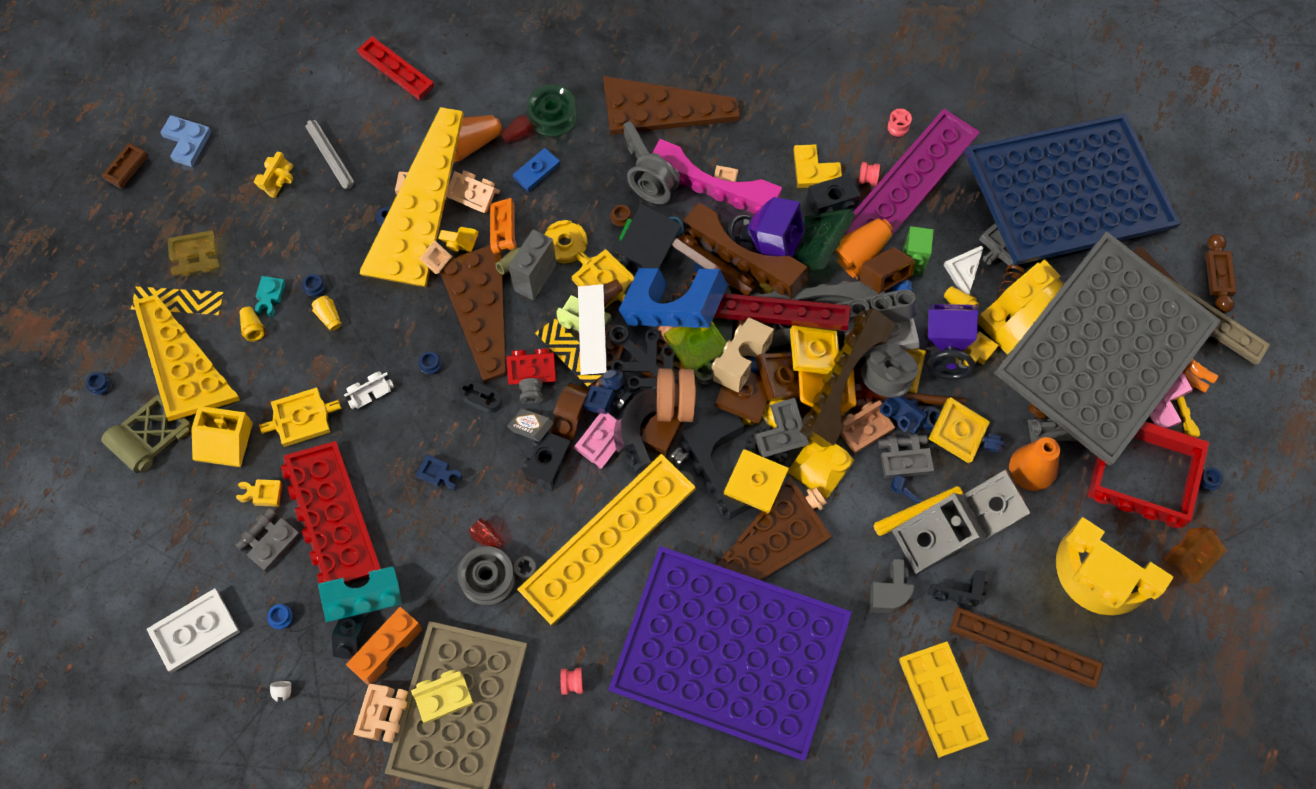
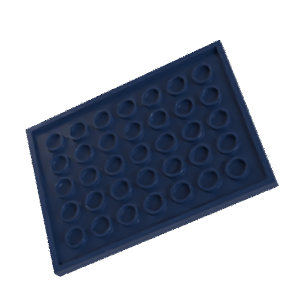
M1126 114L968 146L964 151L1014 265L1092 248L1106 231L1117 240L1123 241L1175 229L1181 224Z

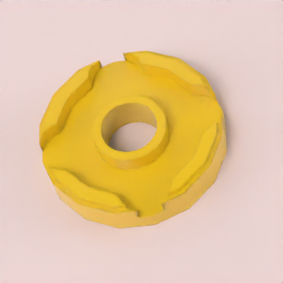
M557 221L551 224L544 234L553 239L556 262L571 263L578 260L575 258V254L579 253V250L585 253L588 245L586 232L582 226L576 225L572 221ZM562 238H569L571 240L568 245H561L559 243Z

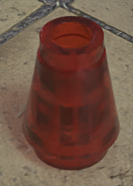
M525 114L521 117L518 115L500 134L508 144L529 135L530 131L534 128Z
M480 518L468 530L471 539L482 546L500 549L504 545V542L488 520L484 521Z

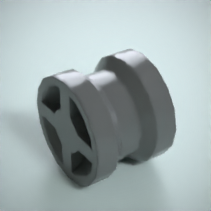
M527 378L519 382V388L522 390L520 395L521 403L532 405L543 401V394L541 393L543 383L540 379Z

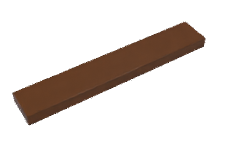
M958 606L955 609L948 632L1093 689L1098 685L1104 663Z

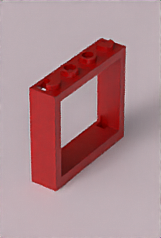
M1145 421L1133 438L1192 456L1179 512L1100 486L1106 463L1098 456L1087 497L1093 498L1094 501L1100 504L1118 506V509L1124 512L1133 511L1142 514V517L1149 520L1166 522L1168 526L1173 528H1184L1192 520L1209 442Z

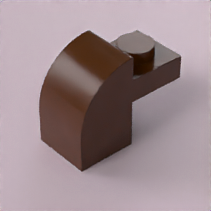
M573 383L565 386L553 413L555 417L551 429L552 434L572 441L575 439L581 416L586 412L583 404L590 389Z

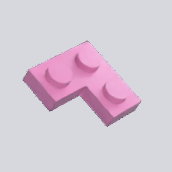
M1183 372L1149 417L1153 424L1169 429L1181 423V419L1171 401L1192 392V388Z

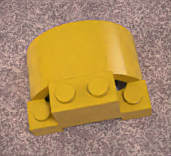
M1043 260L1006 289L997 301L978 316L977 323L1007 355L1064 284L1059 279L1060 275L1046 260Z
M1084 517L1061 540L1056 554V569L1059 580L1067 594L1076 603L1092 612L1103 615H1120L1133 611L1148 599H1157L1161 596L1173 579L1172 575L1152 562L1142 568L1101 541L1100 539L1105 531ZM1086 551L1089 554L1081 564L1079 552L1083 553ZM1137 585L1139 587L1138 592L1131 593Z

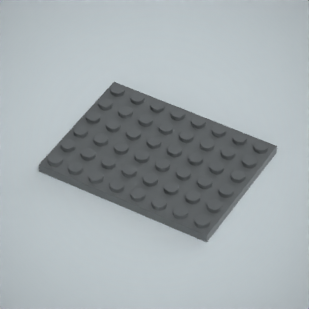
M1106 231L994 371V374L1110 466L1114 464L1219 324L1220 320Z

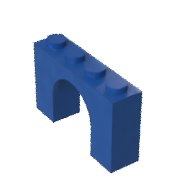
M639 268L619 311L627 325L709 328L728 284L720 269H699L690 289L684 296L674 302L661 304L659 300L667 283L659 268Z

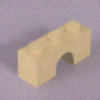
M748 317L743 325L740 324L738 326L734 339L726 343L722 356L715 359L712 365V370H714L713 381L739 393L750 376L752 362L743 358V356L757 357L759 354H765L772 344L774 329Z

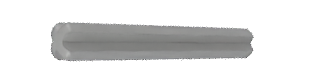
M309 120L306 129L341 186L345 190L351 189L355 182L319 123L316 120Z

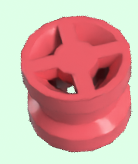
M905 109L894 110L890 115L887 127L890 134L897 137L906 135L912 120L911 114Z
M862 162L859 184L870 183L872 186H877L880 164L868 165L867 162Z
M566 668L561 669L562 695H567L569 692L583 694L582 668H576L574 671H568Z

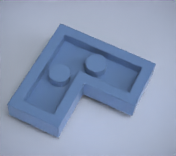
M170 115L160 133L164 138L178 142L170 156L174 162L193 167L212 131L210 127Z

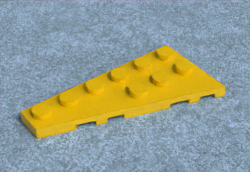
M157 295L133 301L168 421L196 414L198 406L216 408L240 401L236 392L231 389L224 377L218 373L211 361L194 340L188 336L185 329L175 320L172 313Z

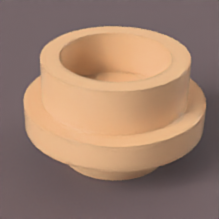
M816 487L812 490L810 488L806 490L809 495L805 498L813 509L818 507L820 511L824 509L822 506L827 504L819 490Z

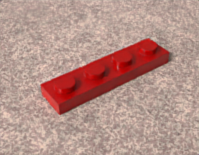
M373 36L357 49L361 57L419 101L435 87L433 81Z

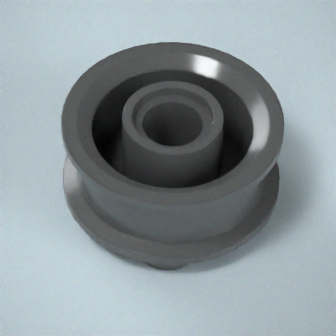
M643 154L637 159L636 166L628 171L627 180L631 188L643 199L654 204H665L669 201L671 192L678 188L680 174L667 161L662 159L659 154Z
M882 344L873 347L868 352L866 362L861 368V378L870 390L881 396L901 397L909 391L911 383L917 375L918 367L914 358L897 344Z
M482 546L471 550L463 557L458 567V581L468 599L476 604L488 606L503 601L511 593L515 583V572L510 559L503 551L491 546ZM483 572H493L489 580L484 581L480 579Z

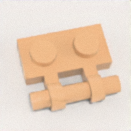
M369 684L353 735L380 740L383 730L385 731L383 741L393 743L395 734L399 733L401 727L398 724L402 711H405L408 702H406L408 691L398 689L396 698H392L395 689ZM389 707H391L392 711L390 714L389 721L386 722L385 720L388 714Z

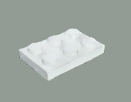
M216 589L211 590L147 628L156 649L170 673L175 672L240 633Z

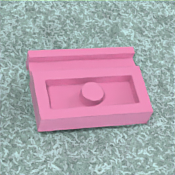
M600 413L573 447L600 469L616 450L614 442L616 419L609 413L607 415Z

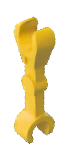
M1184 396L1175 399L1180 409L1179 414L1184 421V434L1195 438L1199 437V428L1191 420L1190 409L1186 405Z

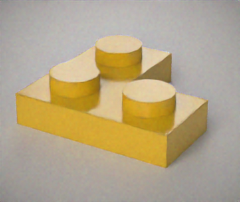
M816 145L794 146L797 188H808L811 185L842 176L840 162L818 163Z

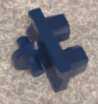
M904 396L887 397L880 409V413L885 417L891 416L894 418L900 429L904 432L909 430L913 434L919 431L921 423L927 416L925 412L917 407L918 401L915 399L909 401Z

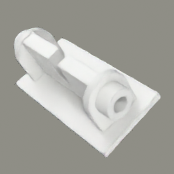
M378 371L367 377L369 382L363 385L357 382L346 388L348 393L344 394V396L350 395L351 400L348 403L351 409H359L371 402L372 400L368 395L371 391L376 399L391 392L390 389L394 388V385L390 379L387 381L384 379L388 375L387 372L381 374Z

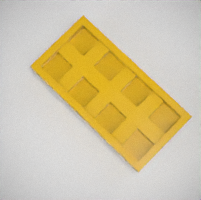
M948 642L899 658L938 758L989 740Z

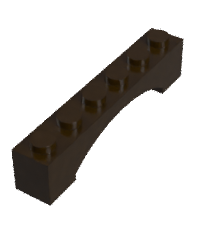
M875 308L861 311L856 316L852 331L844 339L845 345L842 351L834 358L835 364L832 370L825 376L821 391L813 399L814 405L811 411L803 418V426L800 433L821 447L834 446L844 427V424L841 423L840 415L841 402L845 385L854 366L871 347L886 344L896 324Z

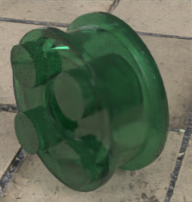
M555 84L544 85L537 88L530 95L527 103L529 121L537 132L550 137L558 136L569 131L576 121L575 99L573 94L565 87Z

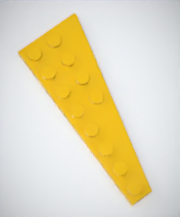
M440 107L360 269V275L427 287L430 268L419 258L433 241H437L464 116L462 111Z

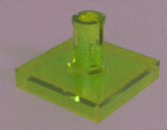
M711 322L709 328L673 327L664 333L665 339L685 368L693 369L694 371L723 354L727 343L713 322Z

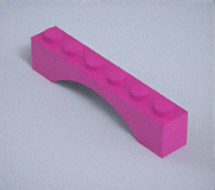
M662 139L659 140L653 153L659 154L662 159L679 172V185L692 188L697 193L712 196L717 201L727 202L737 209H744L755 214L773 197L781 198L782 187L762 179L750 182H733L712 177L693 165L679 146Z

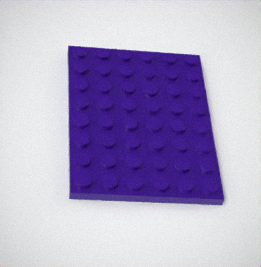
M659 546L608 691L805 761L852 612Z

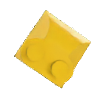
M808 439L809 445L802 449L788 469L787 474L807 488H810V490L816 487L824 499L827 500L853 464L854 459L837 444L821 447L811 439Z

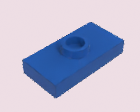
M544 148L513 174V179L529 192L558 168L560 161Z

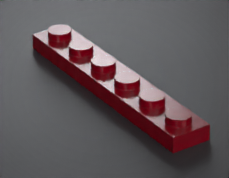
M724 293L714 318L746 321L749 317L764 323L848 331L851 306Z

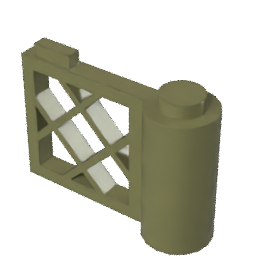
M156 395L121 425L109 428L101 439L102 443L135 473L149 470L152 466L153 458L176 438L180 441L190 432L189 427H191V424L184 417L175 419L181 423L175 430H166L168 419L165 410L163 415H151V409L156 405L160 404L164 408L159 395ZM137 421H145L144 431H133L130 427ZM150 421H163L162 430H149ZM148 436H161V442L152 448L148 444Z

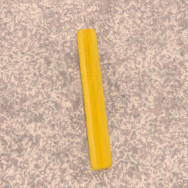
M958 486L875 522L874 529L878 536L884 535L953 493L963 495V492Z

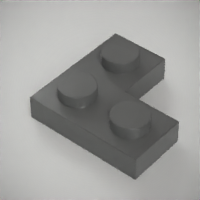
M795 398L770 405L777 428L754 435L760 456L764 458L809 445L807 437L800 433L803 424Z

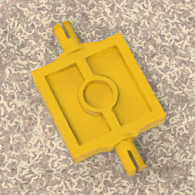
M606 249L590 259L582 250H579V253L575 254V258L583 265L572 276V281L578 287L602 285L617 279L622 285L623 291L608 303L604 309L614 301L619 300L622 303L626 296V291L634 280V276Z
M316 387L272 401L273 421L259 424L262 434L277 430L282 445L287 447L331 433L327 421L328 413L341 409L340 402L336 400L325 404Z

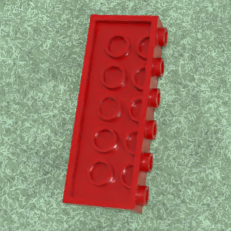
M333 441L284 455V465H281V471L284 479L289 478L291 486H288V492L291 500H296L298 507L295 508L298 522L303 521L305 529L302 530L304 541L306 544L310 543L313 550L309 552L313 566L318 565L320 571L317 574L318 583L343 578L346 585L368 578V572L381 569L337 442Z

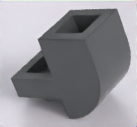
M894 559L890 565V583L873 582L870 588V613H895L902 609L910 599L914 585L904 584L908 581V568H904V560Z

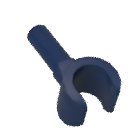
M896 476L892 481L891 490L894 493L906 495L916 504L920 503L922 500L905 488L907 479L902 476Z

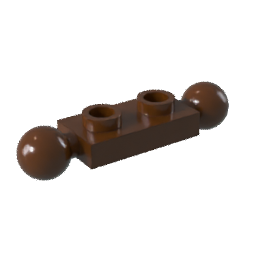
M1213 234L1207 241L1210 250L1205 254L1210 295L1219 296L1215 301L1216 309L1222 313H1228L1233 310L1235 305L1234 299L1231 296H1234L1237 292L1232 252L1223 251L1227 244L1226 238L1223 235Z

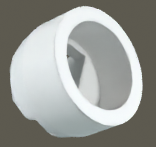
M277 681L271 683L270 693L275 701H279V697H283V701L287 700L291 695V682Z

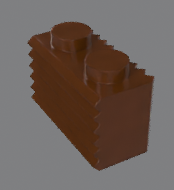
M892 247V249L883 251L879 256L873 257L872 260H867L862 264L860 281L870 287L871 290L874 289L875 292L877 291L880 294L912 276L915 260Z

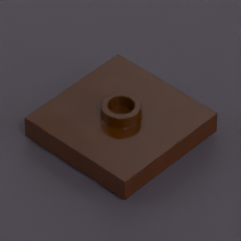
M792 352L759 354L755 357L769 401L789 400L792 398L800 399L799 371L793 370Z
M750 371V376L739 393L722 385L714 406L759 424L768 401L761 375Z

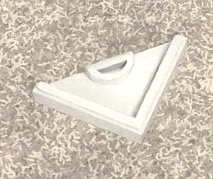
M982 246L944 263V267L957 288L967 294H970L983 251Z

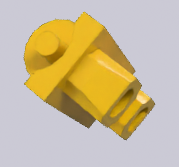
M276 152L274 157H268L264 163L266 168L264 175H257L254 183L273 198H276L284 183L290 184L293 181V176L290 174L293 164L285 159L282 152Z

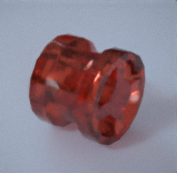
M864 384L855 385L856 405L850 410L859 413L865 404L872 401V390Z

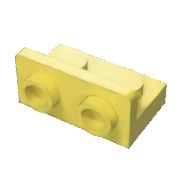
M447 671L441 675L440 679L433 682L431 680L422 681L416 685L417 688L411 690L424 724L474 704L461 671Z

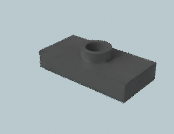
M631 121L624 123V137L627 140L629 152L635 154L637 159L643 154H650Z

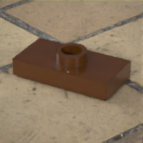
M128 143L101 176L104 180L122 189L149 155L146 151Z

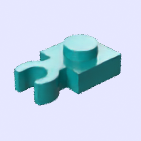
M261 276L256 293V298L259 300L255 306L257 315H261L262 310L268 308V316L273 317L275 313L273 303L281 302L286 285L284 279Z

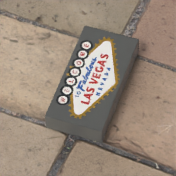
M521 408L507 427L514 433L539 442L551 428L553 422L548 417Z

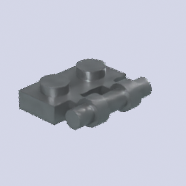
M915 433L909 434L907 437L896 438L893 435L887 436V439H878L879 449L888 448L890 451L881 454L885 479L896 478V476L907 477L933 474L934 468L930 448L920 449V445L928 443L927 435H917ZM909 446L911 450L899 451L898 447Z
M270 508L263 515L260 514L256 518L257 522L248 531H244L240 535L241 539L235 544L241 551L248 545H251L253 548L247 556L266 572L301 536L298 531L282 518L273 525L270 521L277 514ZM266 528L268 532L258 542L255 537Z

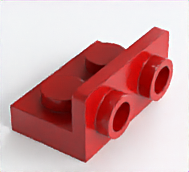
M549 348L535 349V354H526V350L512 351V355L506 356L508 385L519 384L521 380L527 378H537L542 382L556 381L555 353H549Z

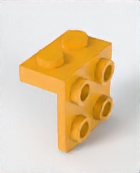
M854 369L850 373L844 388L840 415L856 405ZM799 371L800 400L804 404L813 407V399L821 391L824 385L823 380L827 374Z

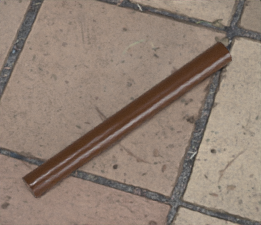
M872 390L870 391V398L883 400L887 398ZM906 393L903 395L909 401L915 399L918 403L943 406L946 400L950 398L948 396ZM951 397L966 406V398Z

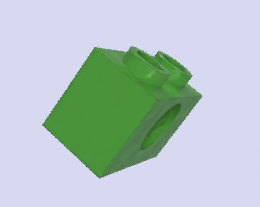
M910 226L903 247V253L915 260L912 276L923 275L931 256L934 229Z

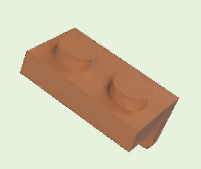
M881 400L874 404L869 402L856 415L851 413L841 420L844 427L840 435L854 454L894 431L895 426L889 418L880 413L883 405Z

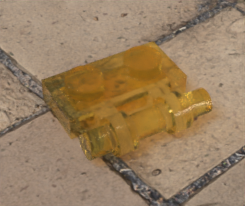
M213 230L167 238L169 259L171 262L179 261L178 266L171 267L173 276L179 274L187 276L190 275V272L201 270L202 272H208L212 268L219 267L217 258L209 260L208 257L209 255L217 254L216 236ZM199 258L200 262L188 264V259Z

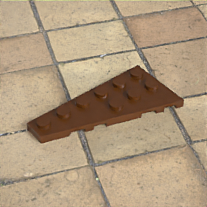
M603 76L610 135L624 134V123L629 121L633 123L637 132L739 121L737 99L734 97Z
M490 245L450 259L440 271L484 384L506 376L503 275L496 268V262L502 259V252L494 254Z
M790 477L779 491L770 513L761 511L731 549L724 554L717 566L763 581L826 543L832 536L792 477Z

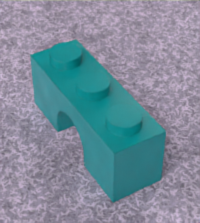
M394 567L368 572L370 580L361 588L347 587L343 578L318 583L325 621L329 622L401 605L399 585Z

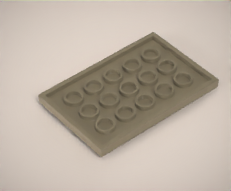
M429 621L406 698V702H408L407 707L401 715L399 722L401 727L399 733L395 736L385 774L445 789H490L527 651V643ZM447 671H461L474 704L424 724L411 690L417 688L416 685L422 681L431 680L433 682L440 679L441 675Z

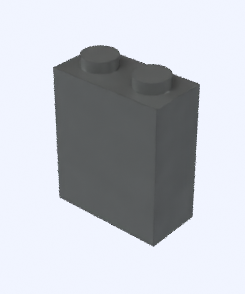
M533 229L509 264L514 291L533 301L557 266L552 238Z

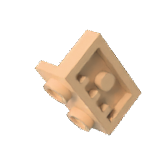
M463 170L462 174L454 171L446 197L487 214L494 194H499L500 192L499 189L494 188L495 183L484 178L482 182L475 180L476 175Z

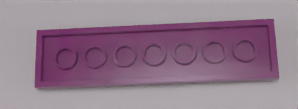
M943 109L844 222L839 232L846 235L879 218L881 220L886 219L893 227L891 232L894 236L964 154L966 147L971 146L977 139L980 132L946 109Z

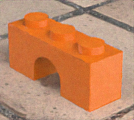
M399 607L346 665L369 686L388 668L386 664L390 657L399 648L404 647L406 649L423 629L414 618Z

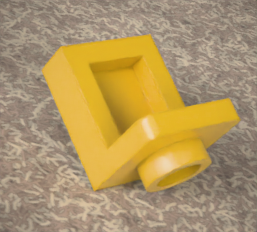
M460 227L457 233L441 230L438 239L445 242L446 247L451 250L472 252L479 232L476 229Z

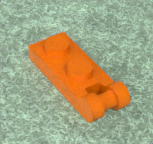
M512 198L490 204V246L494 254L501 253L502 250L507 248L509 250L517 248L515 240V207Z

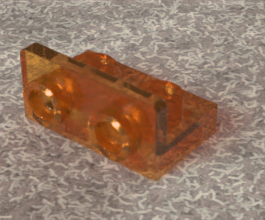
M1195 527L1188 530L1182 541L1170 549V553L1164 560L1167 564L1176 565L1189 583L1197 584L1227 550L1211 528Z

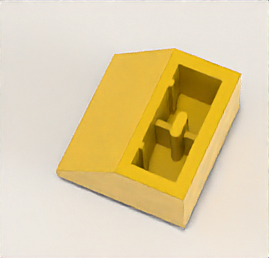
M198 406L192 426L193 460L241 467L253 422L245 412Z

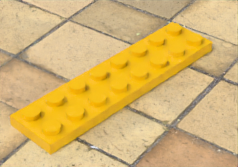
M662 454L659 455L517 590L553 627L696 490V487Z

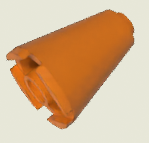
M493 115L463 117L453 163L460 162L498 137L502 130L499 119Z
M877 218L828 244L829 251L832 255L836 253L838 264L852 278L856 277V280H858L861 276L862 264L878 256L893 236L891 232L893 227L886 219L881 220Z
M1044 437L1018 448L1013 453L1009 463V471H1011L1015 483L1029 491H1038L1050 487L1058 475L1060 456L1058 443L1052 438Z

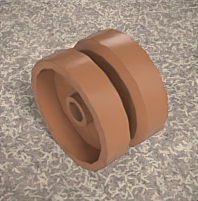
M659 368L657 377V420L660 422H671L674 415V407H676L677 418L680 422H693L696 403L694 370L680 369L677 375V384H675L673 370Z

